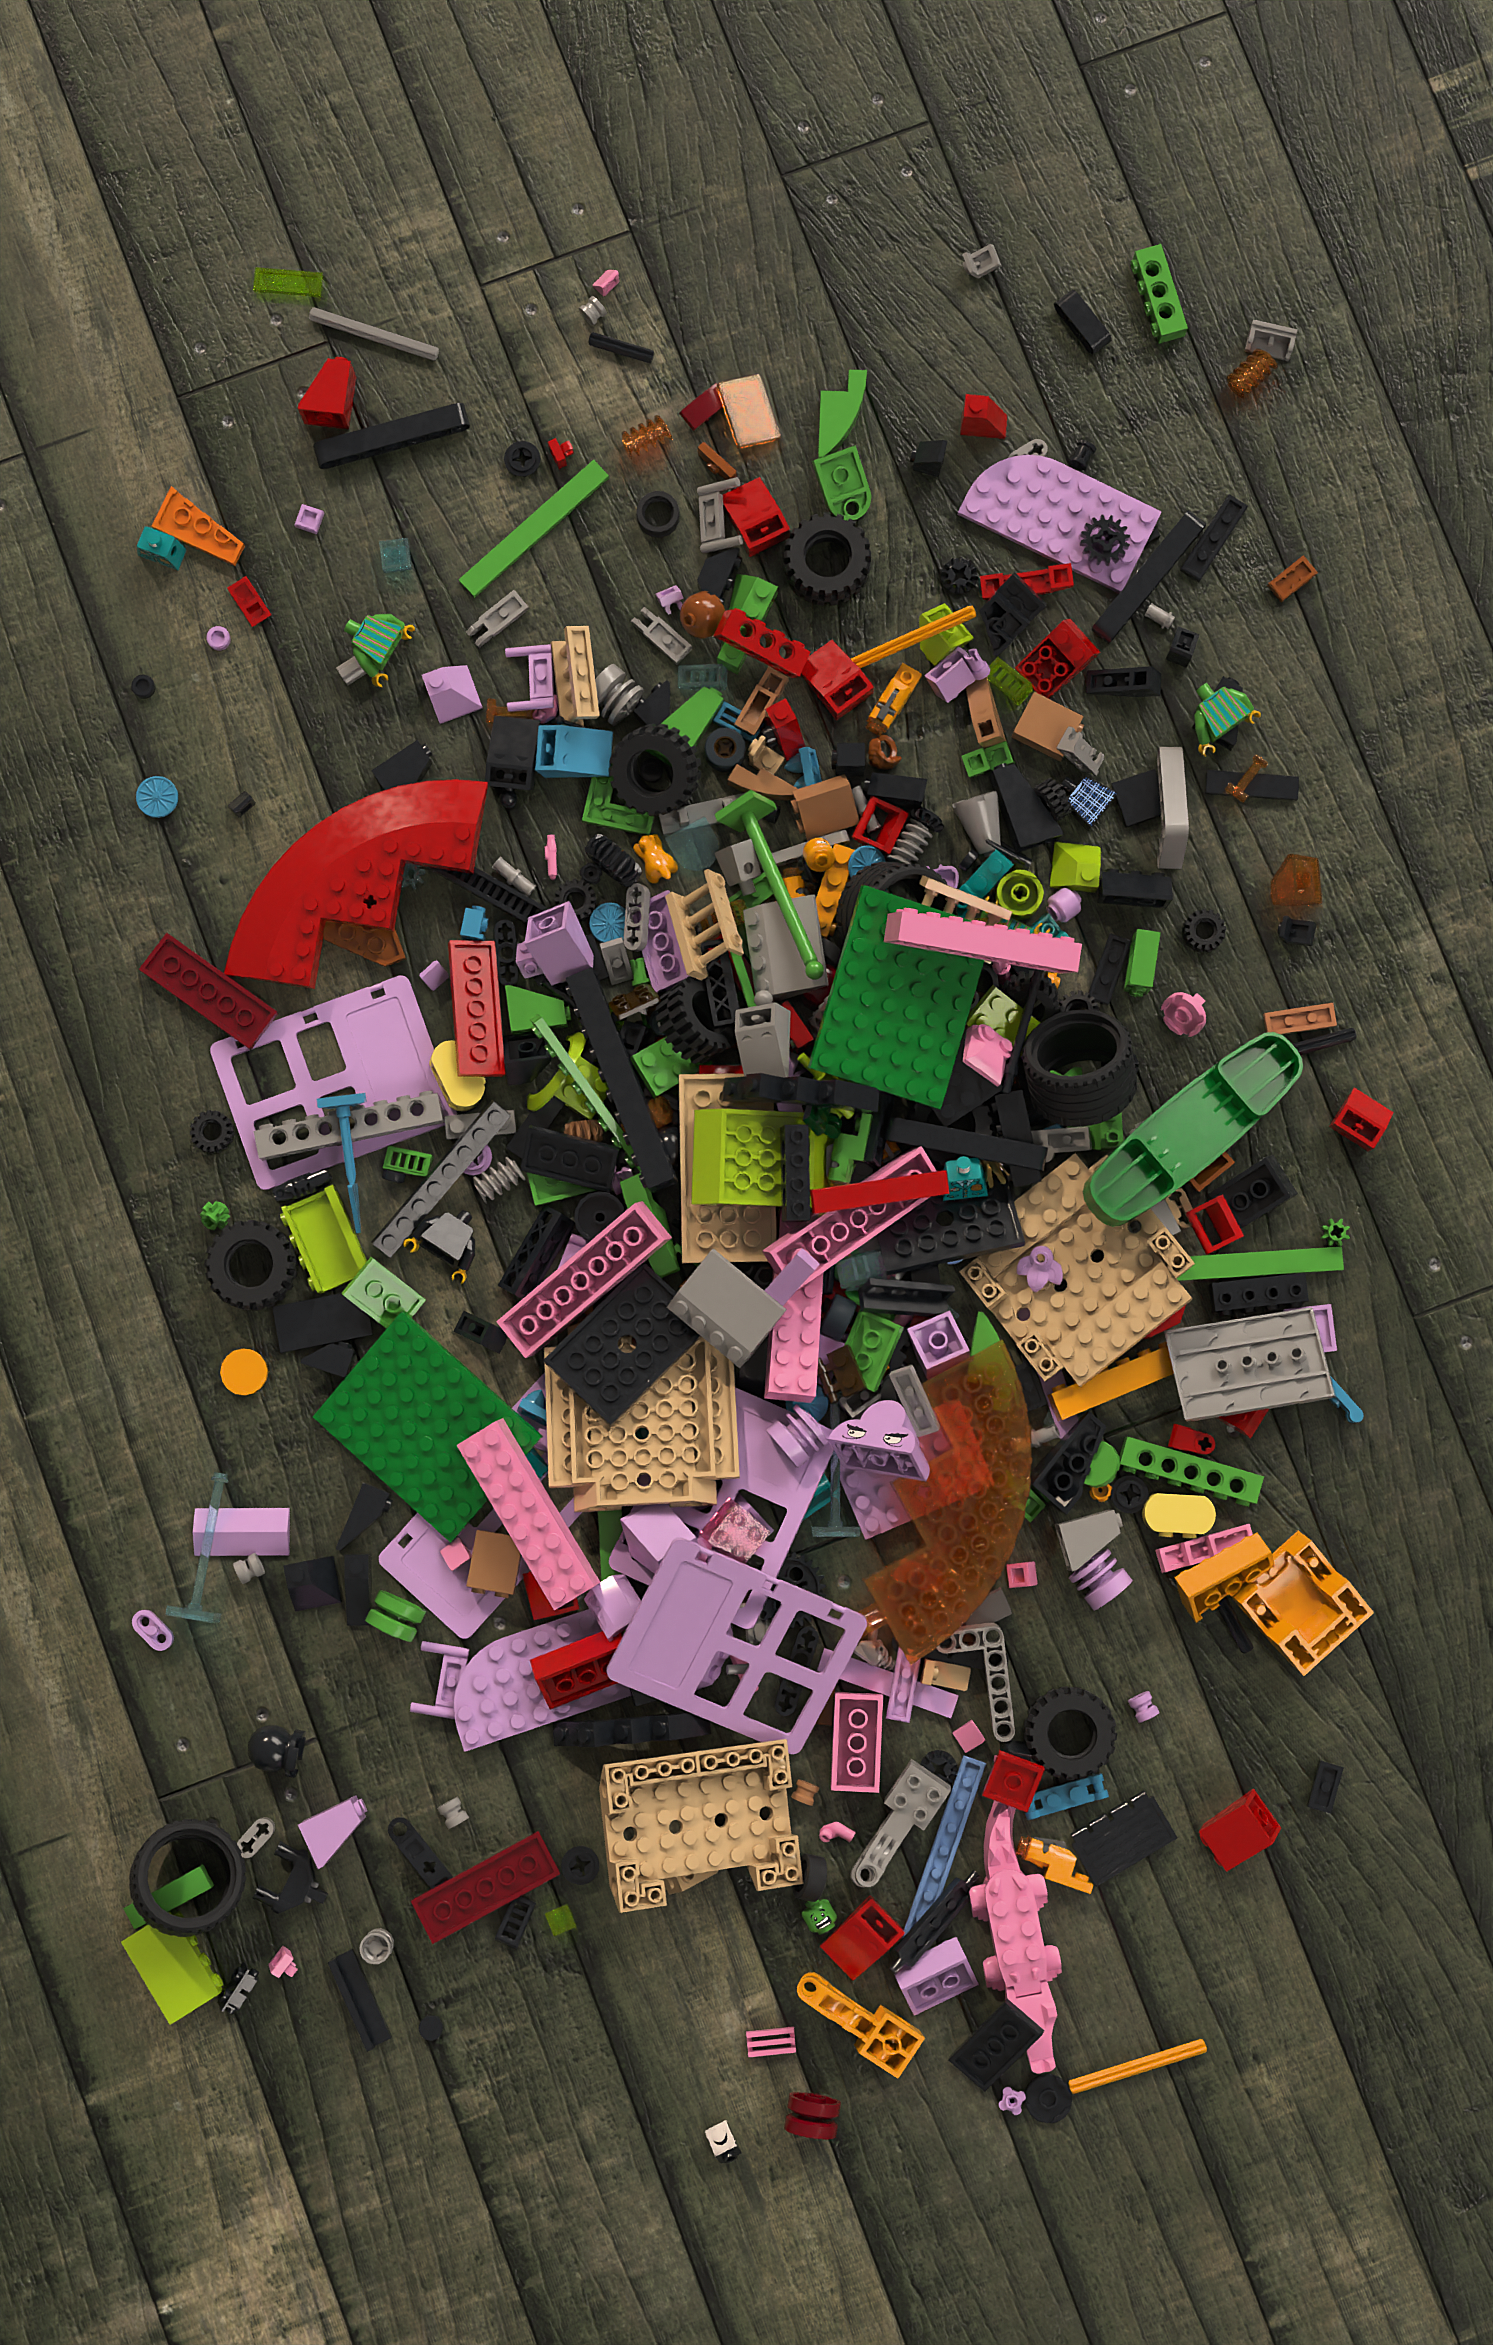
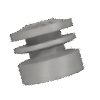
M615 664L609 665L595 679L598 707L600 709L604 706L601 716L604 719L609 717L608 722L612 726L620 723L634 710L644 692L640 685L635 686L633 679L622 684L626 674Z

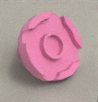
M1183 992L1170 995L1161 1006V1010L1164 1009L1165 1016L1163 1020L1170 1030L1180 1036L1183 1033L1189 1035L1188 1037L1198 1034L1206 1023V1014L1202 1007L1205 1000L1198 993L1193 997Z

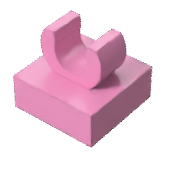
M282 1946L268 1964L270 1972L277 1978L283 1972L293 1977L298 1970L295 1967L296 1964L292 1962L293 1956L289 1949Z

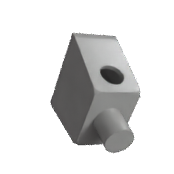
M751 839L715 852V856L729 886L739 883L743 896L756 892L752 878L760 876L761 872Z

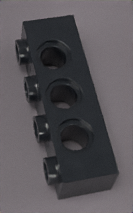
M783 1125L780 1127L782 1222H807L810 1220L809 1126Z

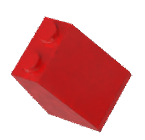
M344 357L328 358L298 404V410L304 424L349 429L356 375L351 361Z
M1252 1789L1205 1822L1199 1833L1203 1844L1207 1847L1209 1846L1214 1853V1859L1217 1864L1223 1866L1227 1872L1272 1845L1281 1827L1255 1789Z

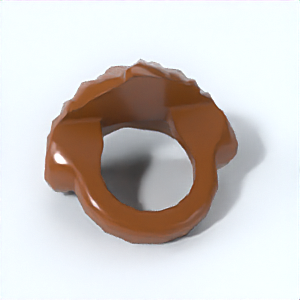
M881 735L870 741L868 758L869 764L872 767L882 770L892 769L902 759L901 756H897V746L891 737ZM881 741H885L890 747L891 752L888 758L881 750Z

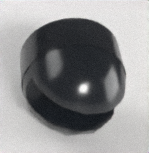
M776 805L777 809L763 817L764 820L775 824L779 818L781 807Z

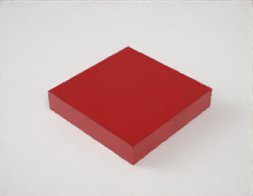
M999 1750L982 1796L1028 1812L1044 1773V1766Z

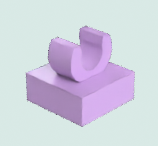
M677 585L655 594L659 604L664 607L668 614H671L670 605L672 603H676L679 610H681L682 603L680 600L683 599V596Z

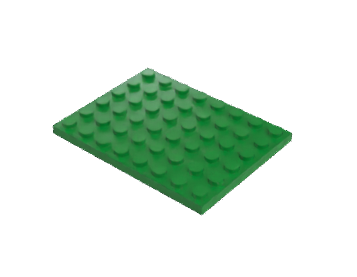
M861 885L808 1068L860 1085L875 1087L882 1092L941 1109L984 960L884 942L887 916L889 913H895L896 909H916L918 914H926V912L941 914L940 918L959 916L866 885ZM963 918V922H971V920Z
M401 1311L313 1416L315 1420L450 1543L455 1540L489 1500L457 1445L502 1418L505 1420L525 1456L543 1437L405 1311Z

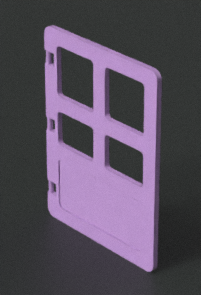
M405 976L388 979L302 1012L300 1011L272 1021L252 1049L274 1041L281 1042L296 1083V1087L293 1090L252 1105H247L231 1059L235 1055L249 1051V1049L245 1046L238 1048L237 1040L233 1037L217 1041L210 1048L211 1056L256 1183L263 1190L275 1188L300 1175L327 1169L345 1161L343 1145L319 1149L316 1155L271 1170L267 1160L262 1161L258 1157L254 1131H256L254 1124L257 1120L299 1105L304 1106L307 1116L319 1114V1117H323L325 1115L323 1109L317 1107V1099L348 1087H353L356 1094L366 1093L367 1102L360 1104L364 1105L365 1108L374 1106L373 1103L377 1101L387 1100L388 1103L396 1102L397 1097L410 1095V1098L420 1097L419 1093L433 1091V1094L438 1093L440 1096L443 1116L457 1115V1111L448 1106L429 1066L434 1047L410 981ZM384 988L386 995L376 999L372 998L371 992ZM313 1013L317 1014L318 1020L305 1024L303 1017ZM329 1022L336 1036L346 1069L343 1072L313 1081L299 1045L297 1034ZM415 1105L412 1108V1115L420 1116L424 1111V1107L422 1105ZM392 1110L389 1114V1119L391 1121L398 1120L401 1116L400 1110ZM376 1114L369 1115L366 1119L367 1125H375L378 1121V1116ZM445 1123L352 1142L354 1158L445 1126ZM324 1124L321 1127L322 1135L331 1133L328 1124Z
M735 1388L740 1479H721L723 1484L717 1495V1505H713L711 1511L707 1514L691 1507L670 1508L683 1523L699 1529L700 1535L697 1542L700 1546L712 1551L715 1542L721 1539L763 1558L764 1565L761 1571L777 1578L834 1449L830 1441L824 1446L818 1439H815L814 1443L820 1450L816 1452L807 1446L805 1450L810 1459L797 1468L766 1430L776 1421H780L787 1427L790 1424L785 1416L787 1412L794 1419L799 1416ZM820 1425L828 1440L833 1430ZM740 1490H746L787 1509V1514L773 1542L765 1541L726 1523L728 1513ZM634 1505L631 1512L642 1505ZM622 1531L609 1558V1565L613 1570L649 1586L655 1574L641 1563L632 1559L628 1546L623 1544L625 1535L624 1531ZM701 1553V1556L696 1559L707 1562L709 1556ZM765 1580L762 1587L771 1590L774 1584ZM752 1590L746 1605L738 1609L731 1623L743 1629L753 1628L758 1621L768 1596Z
M678 1537L671 1542L607 1666V1675L615 1682L760 1742L787 1739L788 1753L797 1754L803 1748L867 1627V1621L864 1615L856 1611L844 1608L830 1600L781 1579H776L767 1575V1573L718 1552L706 1549L690 1540ZM698 1552L710 1556L707 1563L696 1559ZM765 1580L776 1585L774 1591L762 1587ZM749 1590H755L781 1602L758 1646L751 1645L726 1633ZM831 1609L842 1613L839 1619L828 1615ZM798 1611H804L845 1629L827 1665L820 1673L775 1654ZM717 1651H722L749 1663L729 1704L725 1707L694 1694ZM766 1672H772L812 1689L810 1697L789 1733L782 1732L743 1715Z

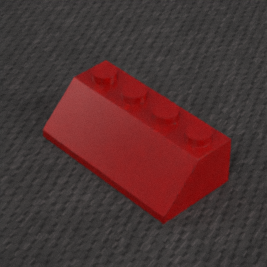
M601 1631L530 1659L535 1680L550 1710L618 1683L608 1677L607 1666L623 1637L622 1632L613 1637L614 1640L609 1642L604 1632Z

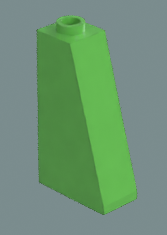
M704 686L661 724L668 725V729L673 727L679 729V735L684 736L686 734L690 738L688 744L691 747L694 745L696 747L716 717L724 702V698L721 697L722 694L712 687L708 689ZM652 749L645 750L672 767L670 761L661 752Z

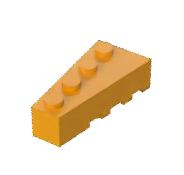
M1255 1533L1243 1538L1231 1547L1224 1548L1213 1557L1204 1559L1200 1564L1191 1569L1182 1571L1175 1577L1182 1604L1197 1623L1203 1618L1201 1616L1202 1613L1209 1608L1212 1611L1220 1606L1218 1602L1227 1595L1234 1596L1239 1592L1244 1582H1253L1275 1564L1272 1552L1259 1534Z

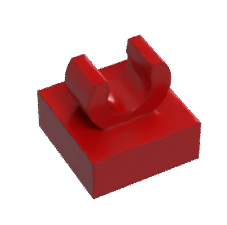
M556 438L548 441L550 453L558 469L567 466L565 457L574 454L570 441H566L560 446Z

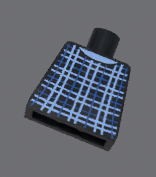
M1084 776L1079 784L1066 777L1060 785L1061 790H1064L1069 795L1068 802L1072 805L1071 814L1088 832L1118 794L1116 791L1087 776Z

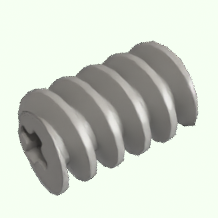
M910 818L911 824H906L905 826L907 832H901V839L895 842L897 847L892 848V855L886 856L887 861L911 864L910 860L918 861L919 859L915 852L922 854L924 851L919 847L920 844L927 846L928 843L924 838H932L933 835L923 824Z
M508 1157L505 1158L506 1166L498 1162L497 1171L490 1167V1175L481 1172L482 1180L473 1177L474 1185L486 1204V1196L491 1200L495 1199L494 1191L502 1195V1187L507 1190L511 1189L510 1182L516 1186L519 1185L517 1177L524 1181L526 1180L516 1162Z

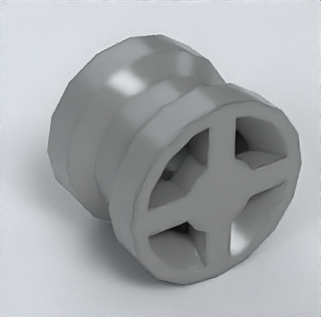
M594 296L588 299L586 305L578 308L583 318L592 326L597 323L599 317H604L607 314L604 306Z

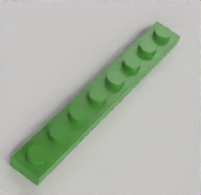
M536 1014L530 1019L534 1025L531 1027V1030L538 1039L542 1037L547 1043L544 1046L546 1051L552 1058L556 1056L560 1061V1064L557 1066L565 1076L570 1075L574 1081L571 1083V1086L578 1095L582 1093L587 1101L584 1104L592 1114L596 1112L600 1117L597 1122L605 1132L610 1131L613 1136L610 1139L614 1146L622 1148L626 1154L623 1158L632 1169L635 1167L631 1158V1154L634 1151L631 1145L627 1146L622 1134L624 1132L541 1016Z

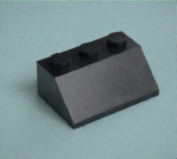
M1106 869L1099 876L1097 903L1166 909L1173 900L1171 877H1165V873L1154 872L1151 875H1142L1141 871L1132 870L1128 871V873H1119L1118 869Z

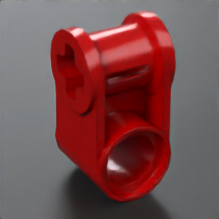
M1173 1424L1168 1447L1207 1455L1214 1450L1215 1440L1207 1433ZM1205 1437L1207 1438L1206 1442L1210 1443V1446L1205 1447L1204 1451H1202L1198 1441L1203 1440Z

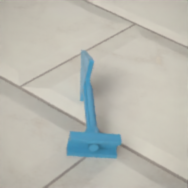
M366 1093L317 1099L318 1108H336V1116L339 1117L346 1176L349 1181L347 1187L356 1233H361L358 1184L355 1183L356 1169L349 1116H351L350 1106L367 1102Z

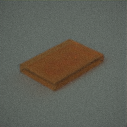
M760 374L718 382L716 387L737 449L777 441L781 438Z

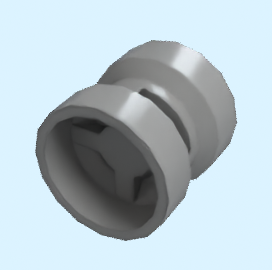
M256 1553L249 1555L244 1561L239 1560L233 1563L236 1574L242 1584L249 1582L254 1576L259 1577L265 1574L264 1567Z
M458 1796L437 1808L440 1815L446 1818L445 1824L448 1829L469 1818L467 1812L461 1810V1801Z

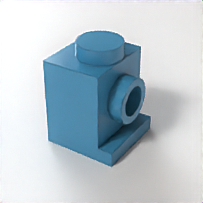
M472 906V909L465 908L460 932L462 939L485 941L486 938L482 932L487 931L489 920L485 918V908L480 906Z

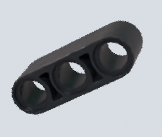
M1072 289L1054 303V308L1058 315L1090 354H1095L1112 341L1108 330L1075 290Z

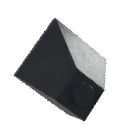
M533 1032L503 1036L504 1064L508 1085L531 1083L552 1061L551 1056L544 1048L547 1043L542 1037L538 1039Z
M334 1556L283 1565L288 1592L295 1611L342 1602Z

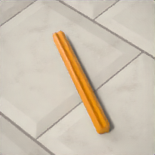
M967 606L855 656L851 660L859 668L865 667L975 618L976 611L973 606Z
M1199 2039L1072 2079L1068 2082L1072 2094H1076L1207 2052L1206 2044L1203 2039Z

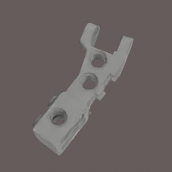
M911 1759L885 1797L884 1804L892 1809L880 1825L878 1831L851 1870L850 1878L856 1886L871 1887L879 1881L887 1864L912 1826L915 1824L922 1830H925L951 1792V1786ZM864 1868L869 1872V1879L866 1882L860 1876Z

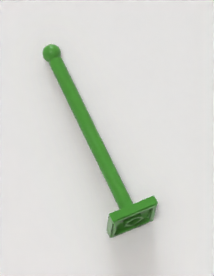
M749 790L714 815L718 822L738 832L746 829L803 963L806 966L805 973L808 978L817 980L822 977L824 967L818 962L758 823L760 819L777 809L776 805L770 799Z

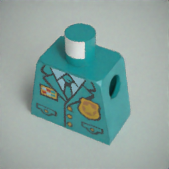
M147 526L144 527L137 544L138 556L175 570H179L187 551L175 537Z
M962 1156L958 1160L945 1162L943 1170H947L949 1194L943 1195V1201L988 1196L985 1173L979 1158L969 1159Z

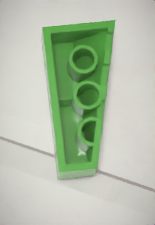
M737 574L729 610L734 608L740 609L751 620L758 619L764 622L778 595V586L759 577ZM741 626L740 633L743 637L746 636L747 630L744 626ZM722 641L720 653L717 657V665L738 675L747 654Z

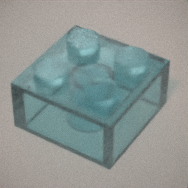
M408 538L379 541L384 573L412 570Z

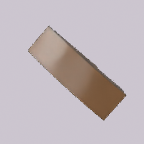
M768 666L734 725L755 736L765 721V709L777 702L789 682V677Z
M736 764L727 780L729 786L746 793L752 790L768 799L794 800L792 791L798 789L763 768L755 775Z

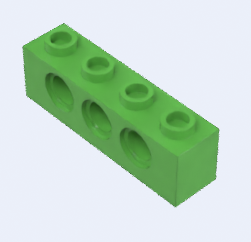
M1159 244L1135 251L1133 260H1131V269L1133 274L1138 276L1137 287L1140 295H1144V310L1146 315L1151 318L1152 323L1150 327L1153 337H1157L1159 344L1184 337L1188 327L1162 245ZM1146 271H1154L1156 276L1151 277L1147 275ZM1158 291L1162 293L1163 297H1155L1153 292ZM1165 312L1170 318L1164 319L1159 313Z

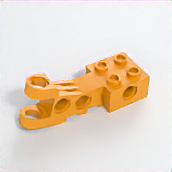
M815 1972L804 1974L799 1981L797 1993L804 2002L842 2026L848 2032L859 2037L854 2046L861 2055L896 2078L900 2077L925 2039L919 2029L882 2005L879 2006L875 2014H872ZM811 1982L815 1985L816 1990L810 1992L805 1988L804 1984Z

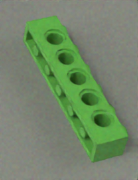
M1131 1437L1124 1438L1119 1456L1120 1465L1123 1466L1122 1470L1134 1474H1136V1470L1146 1472L1145 1477L1159 1480V1476L1167 1478L1168 1484L1181 1487L1182 1483L1191 1485L1190 1490L1204 1494L1205 1490L1214 1492L1213 1497L1227 1500V1496L1235 1498L1236 1504L1249 1507L1250 1503L1257 1504L1264 1476ZM1143 1452L1150 1456V1463L1147 1466H1143L1139 1462V1456ZM1165 1459H1169L1173 1464V1469L1169 1473L1164 1472L1161 1467ZM1187 1466H1192L1195 1469L1196 1474L1192 1479H1188L1184 1475V1470ZM1211 1472L1218 1476V1482L1214 1486L1209 1485L1207 1482V1476ZM1233 1479H1237L1241 1484L1240 1490L1236 1493L1230 1489V1482Z

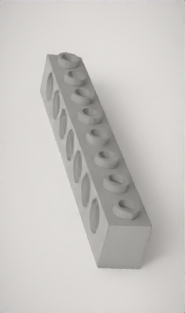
M424 1091L419 1093L420 1097L410 1098V1095L397 1097L396 1102L388 1103L387 1100L374 1102L372 1107L365 1108L364 1105L351 1107L349 1119L355 1121V1126L351 1130L352 1142L445 1123L440 1096L438 1093L433 1094V1091ZM415 1105H422L424 1107V1111L420 1116L412 1115V1108ZM395 1109L400 1110V1118L396 1121H391L389 1119L390 1112ZM336 1110L329 1111L328 1116L319 1117V1114L309 1115L305 1117L304 1121L296 1122V1119L282 1121L280 1126L273 1127V1124L261 1125L259 1130L254 1131L258 1157L262 1161L342 1144L339 1117L336 1116ZM371 1114H376L378 1116L377 1123L373 1126L367 1125V1117ZM324 1124H331L332 1131L328 1135L321 1134L320 1130ZM303 1128L308 1129L309 1136L305 1140H299L298 1132ZM279 1133H284L286 1141L281 1145H277L275 1137Z

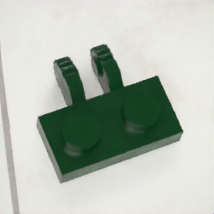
M806 1105L802 1121L817 1136L824 1133L828 1135L827 1137L835 1139L839 1137L841 1132L842 1120L837 1114L830 1113L831 1108Z

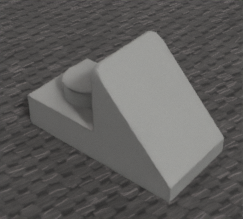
M622 937L601 943L600 947L611 984L614 985L633 979Z

